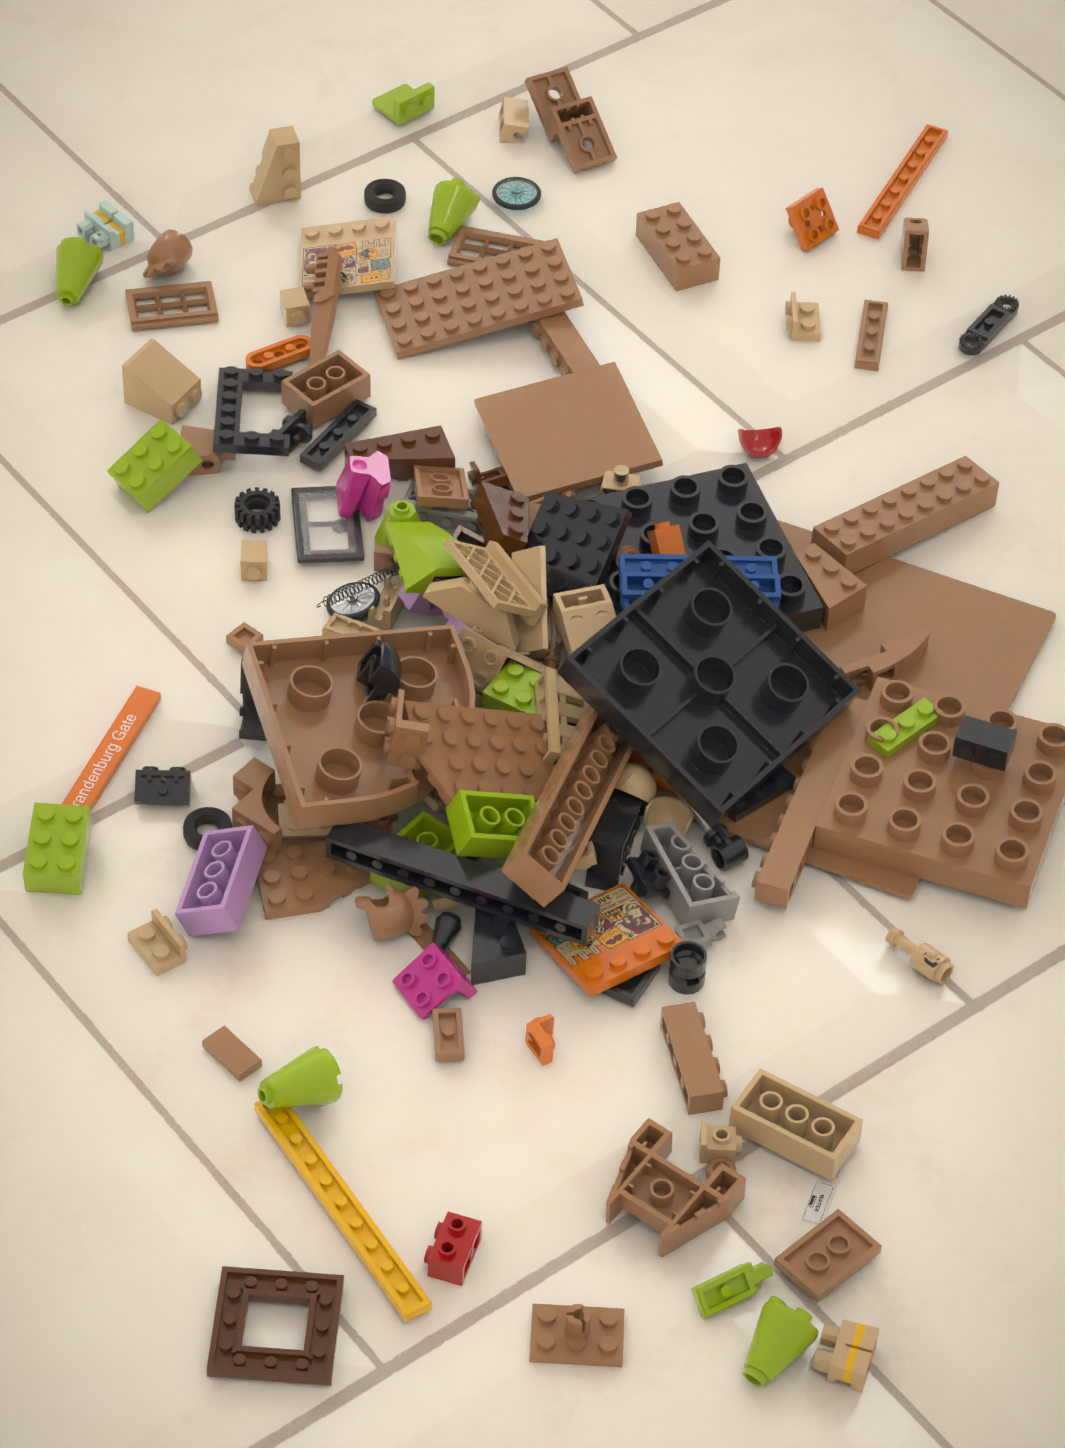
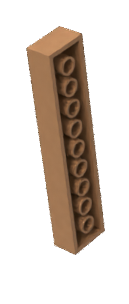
M591 706L581 714L501 870L511 881L516 883L543 907L565 890L633 751V748Z

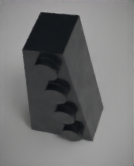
M614 788L589 841L593 842L597 864L592 865L586 871V887L606 891L620 884V876L624 874L627 856L631 853L634 837L637 835L645 811L646 801Z

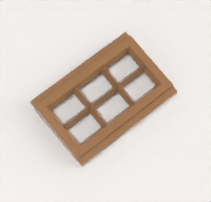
M462 226L448 255L447 264L462 266L485 259L483 258L485 254L496 256L510 252L513 248L521 249L544 241ZM466 239L484 242V244L479 246L464 242ZM489 243L507 246L508 248L507 251L495 248H489L488 245ZM466 250L480 254L478 257L460 254V251Z
M211 281L125 290L132 331L219 322ZM205 294L204 299L186 300L185 297ZM180 297L181 301L161 303L160 300L161 298ZM155 299L156 304L136 306V301ZM207 306L208 310L188 312L189 307ZM183 309V313L163 315V310ZM141 312H158V315L138 317V313Z

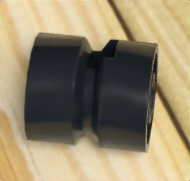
M682 941L671 949L668 982L674 991L688 995L699 992L703 988L707 953L702 945L693 941Z

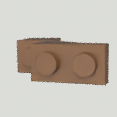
M254 757L233 775V795L240 801L232 807L233 827L254 825L267 848L275 853L282 847V828L271 820L264 809L267 798L276 789L275 770Z

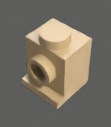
M701 1121L699 1163H709L715 1158H727L735 1165L736 1153L742 1152V1135H736V1126L707 1125L706 1121Z

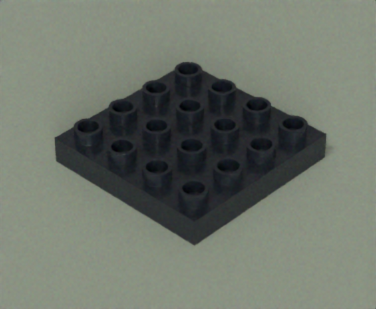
M747 463L726 465L716 470L689 476L681 475L671 480L644 486H632L626 490L595 497L580 498L628 509L633 513L618 550L623 546L631 545L637 548L640 554H652L647 532L655 530V524L670 521L671 526L678 524L680 526L686 555H691L709 540L724 555L777 556L781 586V600L778 609L802 632L820 628L823 605ZM614 558L604 585L617 616L623 609L620 605L619 568Z
M709 540L566 657L558 671V674L711 827L715 826L846 710L861 692V689Z

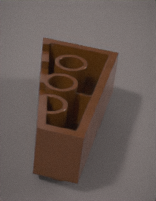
M441 425L344 443L345 465L352 455L369 458L376 451H379L388 457L390 477L398 481H408V477H413L414 465L455 468V456Z

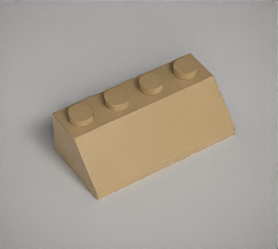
M536 546L512 552L511 560L547 603L545 546ZM547 608L535 626L527 625L519 614L513 613L520 637L515 651L528 652L531 654L530 659L544 661L548 650Z

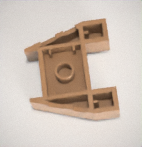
M648 1118L629 1141L626 1155L621 1162L618 1176L606 1202V1222L610 1224L622 1209L626 1210L661 1232L659 1235L658 1255L664 1257L727 1219L745 1198L746 1178L721 1163L705 1183L701 1182L666 1160L672 1153L673 1133Z

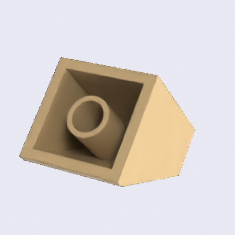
M152 338L122 365L124 403L158 419H162L171 425L179 418H182L202 397L201 379Z

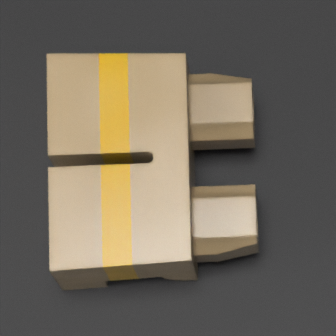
M847 1320L842 1321L841 1328L824 1324L819 1344L832 1347L834 1351L830 1352L817 1348L812 1368L828 1373L827 1382H835L836 1379L851 1384L852 1390L863 1393L877 1345L879 1328Z

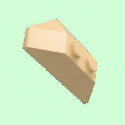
M461 577L432 582L428 585L422 596L423 598L471 628L474 625L480 626L483 629L482 633L484 636L498 645L501 644L515 651L520 637L514 614L493 609L469 578Z

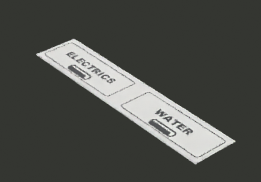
M846 1162L832 1181L819 1176L799 1221L817 1226L825 1219Z

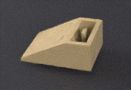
M604 584L553 594L552 616L569 655L591 638L595 632H598L616 617L613 603Z

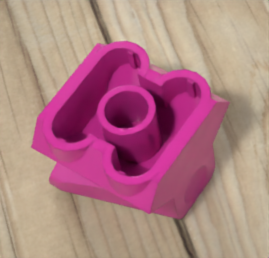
M376 451L369 458L355 455L349 457L335 486L340 517H351L358 509L361 510L368 522L381 516L383 503L389 495L391 483L389 461L386 455Z

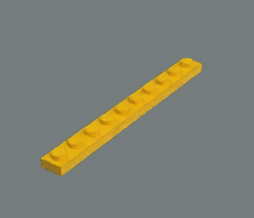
M260 1101L254 1103V1110L405 1323L431 1310V1300L292 1107L270 1109Z

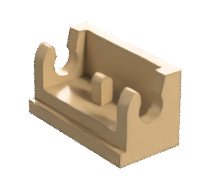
M504 96L499 111V142L521 143L523 138L520 136L516 137L513 134L516 132L528 133L529 131L528 100Z
M391 575L386 576L384 588L380 593L379 604L376 608L375 606L370 608L366 624L381 630H392L404 606V602L398 595V592L404 585V580L399 579L398 585H394L391 583Z

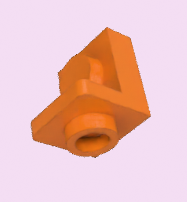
M551 1014L537 1017L531 1022L526 1023L525 1042L542 1066L553 1061V1049L555 1048V1041L552 1037L554 1017Z

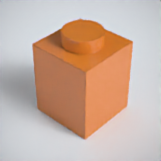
M670 521L655 524V530L647 532L652 554L686 555L679 524L671 526Z

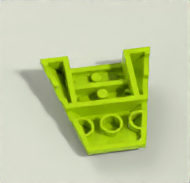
M385 522L384 528L390 547L394 548L395 551L393 557L395 563H398L400 567L398 573L400 579L404 580L405 583L403 586L405 593H425L428 585L432 583L433 578L436 576H462L469 578L443 545L447 539L458 541L445 530L431 522Z

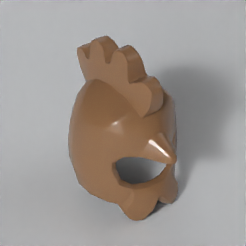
M168 229L164 231L151 246L147 255L148 267L142 275L145 278L149 277L152 279L158 274L165 276L178 272L192 256L193 247L190 241L176 230Z
M386 883L387 895L384 898L371 899L368 896H358L355 898L356 907L366 911L374 941L392 939L406 932H409L412 936H421L423 931L420 925L426 924L429 921L428 914L422 911L428 907V900L425 897H418L419 889L416 886L409 887L403 892L396 890L390 883Z

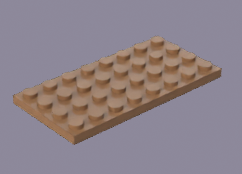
M558 238L396 284L395 288L374 291L398 360L584 306L583 298Z

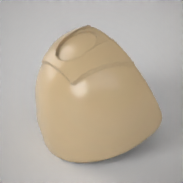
M638 763L626 764L615 786L616 789L634 795L648 804L655 798L657 791L653 773L647 767Z
M673 797L654 798L649 802L644 813L646 827L671 822L683 836L689 831L694 817L692 809L685 802Z

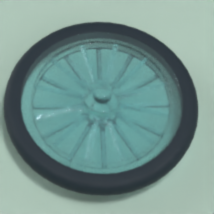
M509 177L495 184L492 190V197L503 208L525 210L539 202L541 190L532 180L523 177Z

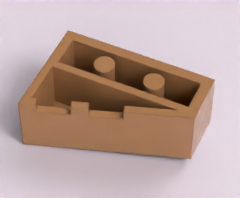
M812 543L795 554L823 605L822 620L826 631L864 608L867 585L818 545Z

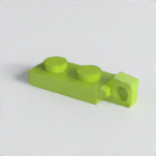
M751 1262L742 1263L691 1288L701 1317L706 1318L758 1293L757 1290L761 1288L759 1282L774 1274L769 1263L764 1264L761 1262L754 1266Z

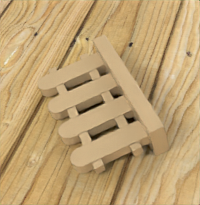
M546 667L535 682L536 714L542 715V719L547 727V733H544L542 739L548 742V751L543 757V763L552 766L555 761H558L575 726L567 725V722L577 724L581 714L590 705L568 683H565L563 678L558 677L557 679L556 669ZM566 701L579 704L582 706V708L566 704Z

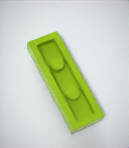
M924 697L893 719L899 727L897 737L893 726L887 723L874 732L884 742H877L873 739L870 741L868 736L867 744H870L872 748L886 759L937 724L938 716L934 712L933 704Z

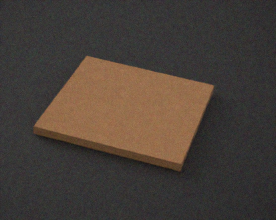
M615 362L474 399V406L500 465L507 475L511 490L529 497V502L543 498L546 492L562 494L565 491L602 483L605 472L614 471V468L618 465L627 466L629 474L663 466L657 447Z

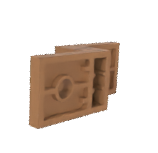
M567 66L526 78L524 81L549 142L561 141L574 173L607 164L617 159L592 96L580 98ZM549 90H556L560 98H552ZM587 140L591 142L593 148H584L582 141Z

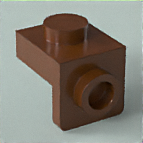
M474 461L469 462L471 471H468L467 474L471 486L475 485L478 488L481 481L501 488L509 484L507 475L502 467L480 473Z

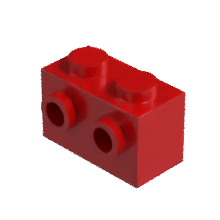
M448 1211L444 1221H439L434 1233V1239L436 1240L433 1246L429 1245L427 1247L424 1263L428 1264V1277L463 1286L482 1239V1221Z

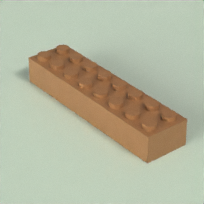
M963 456L814 526L811 544L815 543L854 574L995 506L999 481L970 458Z

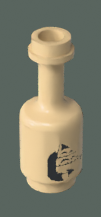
M892 928L888 932L885 939L886 942L889 943V946H898L911 955L910 965L932 982H939L940 984L945 983L951 977L954 965L951 964V960L927 943L916 946L903 937L904 931L901 929Z

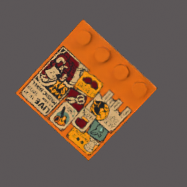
M624 882L588 899L600 904L599 923L586 946L529 927L530 935L590 997L670 960L671 949L677 943L683 941Z

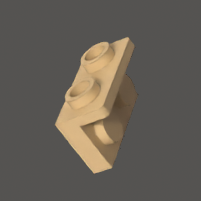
M791 292L790 301L785 302V315H789L786 319V331H791V341H820L819 304L796 302V292Z
M156 908L151 911L152 921L127 932L128 941L156 976H159L186 962V949L188 946L183 935L177 934L174 931L170 919L166 915L162 916Z

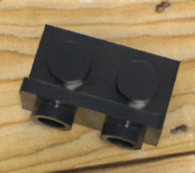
M145 766L142 770H136L135 804L190 805L191 771H186L184 767H171L170 770H159L158 767Z

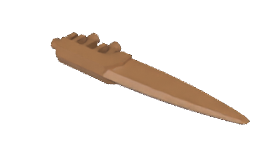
M329 246L326 253L317 254L318 260H316V264H307L305 267L306 274H315L316 276L314 282L303 283L305 293L313 292L314 295L309 365L326 357L333 330L343 260L334 246Z

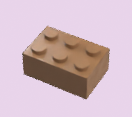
M340 350L331 353L281 381L282 404L293 413H296L299 409L306 410V419L313 429L341 414L355 399L364 401L371 397L370 374Z

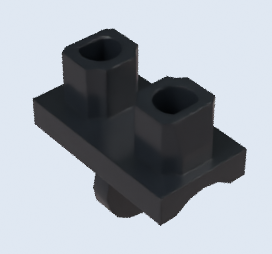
M299 409L293 416L287 415L283 419L282 427L279 430L273 429L269 433L279 432L290 435L289 454L300 443L307 444L312 440L313 429L306 419V410Z
M644 849L639 857L629 856L625 863L634 880L630 889L638 897H643L644 899L657 895L663 899H668L671 892L666 884L671 876L664 868L655 866L660 857L654 850Z

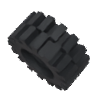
M255 487V491H251V488L246 489V493L242 491L235 498V522H238V526L240 528L243 527L244 531L248 532L251 529V533H256V530H260V533H265L266 528L268 531H271L273 526L277 527L281 514L278 495L275 496V492L271 490L268 493L267 488L259 491V487ZM253 509H263V511H260V512H254V511H251V510H253Z

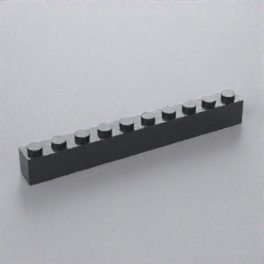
M361 822L335 825L326 837L325 857L409 886H416L420 890L583 946L588 944L599 923L600 904L563 891L543 907L499 869Z

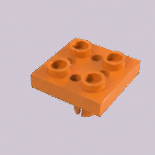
M823 187L814 189L785 208L789 216V225L794 229L802 251L810 250L839 230Z

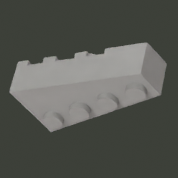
M671 822L647 826L640 850L641 852L644 849L656 851L660 859L655 866L664 868L670 874L671 878L666 886L671 894L667 900L680 924L682 925L699 918L703 924L717 918H722L723 921L734 920L740 896L735 891L731 892L725 886L726 881L720 874L715 875L708 868L707 860L703 856L696 855L692 850L693 845Z

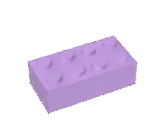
M254 825L204 831L175 911V916L189 937L239 931L267 850V846Z

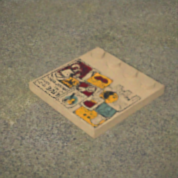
M394 216L301 228L299 287H303V283L314 282V279H316L315 274H306V265L316 264V260H318L317 254L326 253L329 246H334L337 248V253L343 258L339 295L395 288L396 221ZM306 292L307 299H314L313 292Z

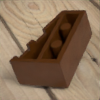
M481 481L470 503L471 508L475 509L478 514L476 520L478 525H481L484 529L483 538L486 545L490 540L498 542L511 558L512 552L524 550L527 545L529 497L524 496L520 492H513Z

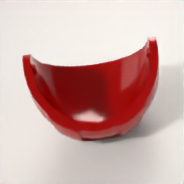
M782 428L738 429L739 442L749 456L754 458L769 457L778 449L782 439Z

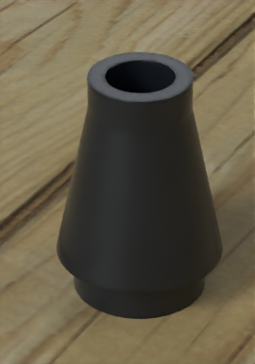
M442 912L435 919L432 943L434 942L447 952L449 946L462 930L460 917L451 912Z

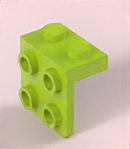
M428 82L413 89L408 84H403L374 98L372 105L400 126L434 109L435 86Z

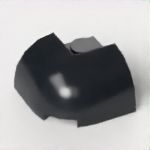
M376 641L358 662L356 681L366 685L364 703L383 701L388 693L397 696L400 689L402 675L401 660L397 650L387 642L381 643Z

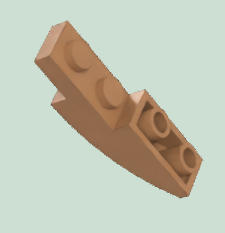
M928 629L887 641L881 644L879 654L840 666V670L858 687L866 684L872 691L877 677L897 680L922 659L927 651L930 632Z

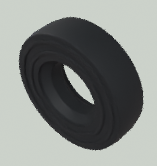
M377 179L366 186L364 201L366 206L374 212L393 213L404 206L406 191L404 186L396 180ZM381 193L392 194L393 197L388 199H382L377 197L376 195Z
M215 807L198 808L189 813L185 818L183 836L186 843L198 851L203 837L197 831L198 827L203 824H214L218 827V830L233 828L231 818L226 812Z

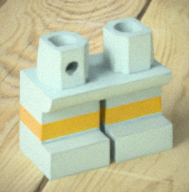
M107 200L99 203L97 211L93 213L85 211L84 220L76 224L77 234L82 238L91 235L90 243L92 246L93 243L96 244L99 248L105 246L112 251L134 240L133 221Z

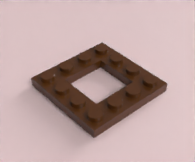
M222 1266L206 1369L207 1377L331 1386L344 1289V1275ZM249 1301L309 1305L304 1350L243 1346Z

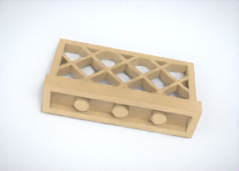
M451 539L445 541L443 544L493 609L519 614L527 625H536L548 604L498 542L490 540L486 547H481Z

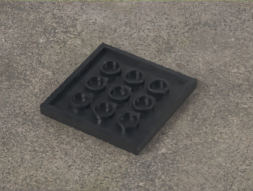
M546 492L529 531L527 545L524 549L545 546L547 597L553 599L554 593L604 584L633 513L624 508Z

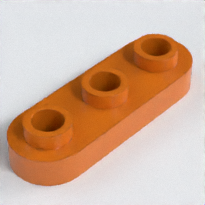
M296 335L252 351L245 358L246 369L256 367L262 370H274L310 356V337Z

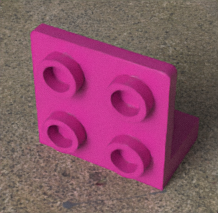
M434 942L392 980L400 993L423 1020L432 1014V1009H437L453 993L458 995L461 992L470 999L478 992L451 956Z

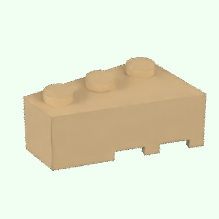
M293 125L270 129L261 153V162L255 170V179L249 187L256 206L301 198L300 142Z

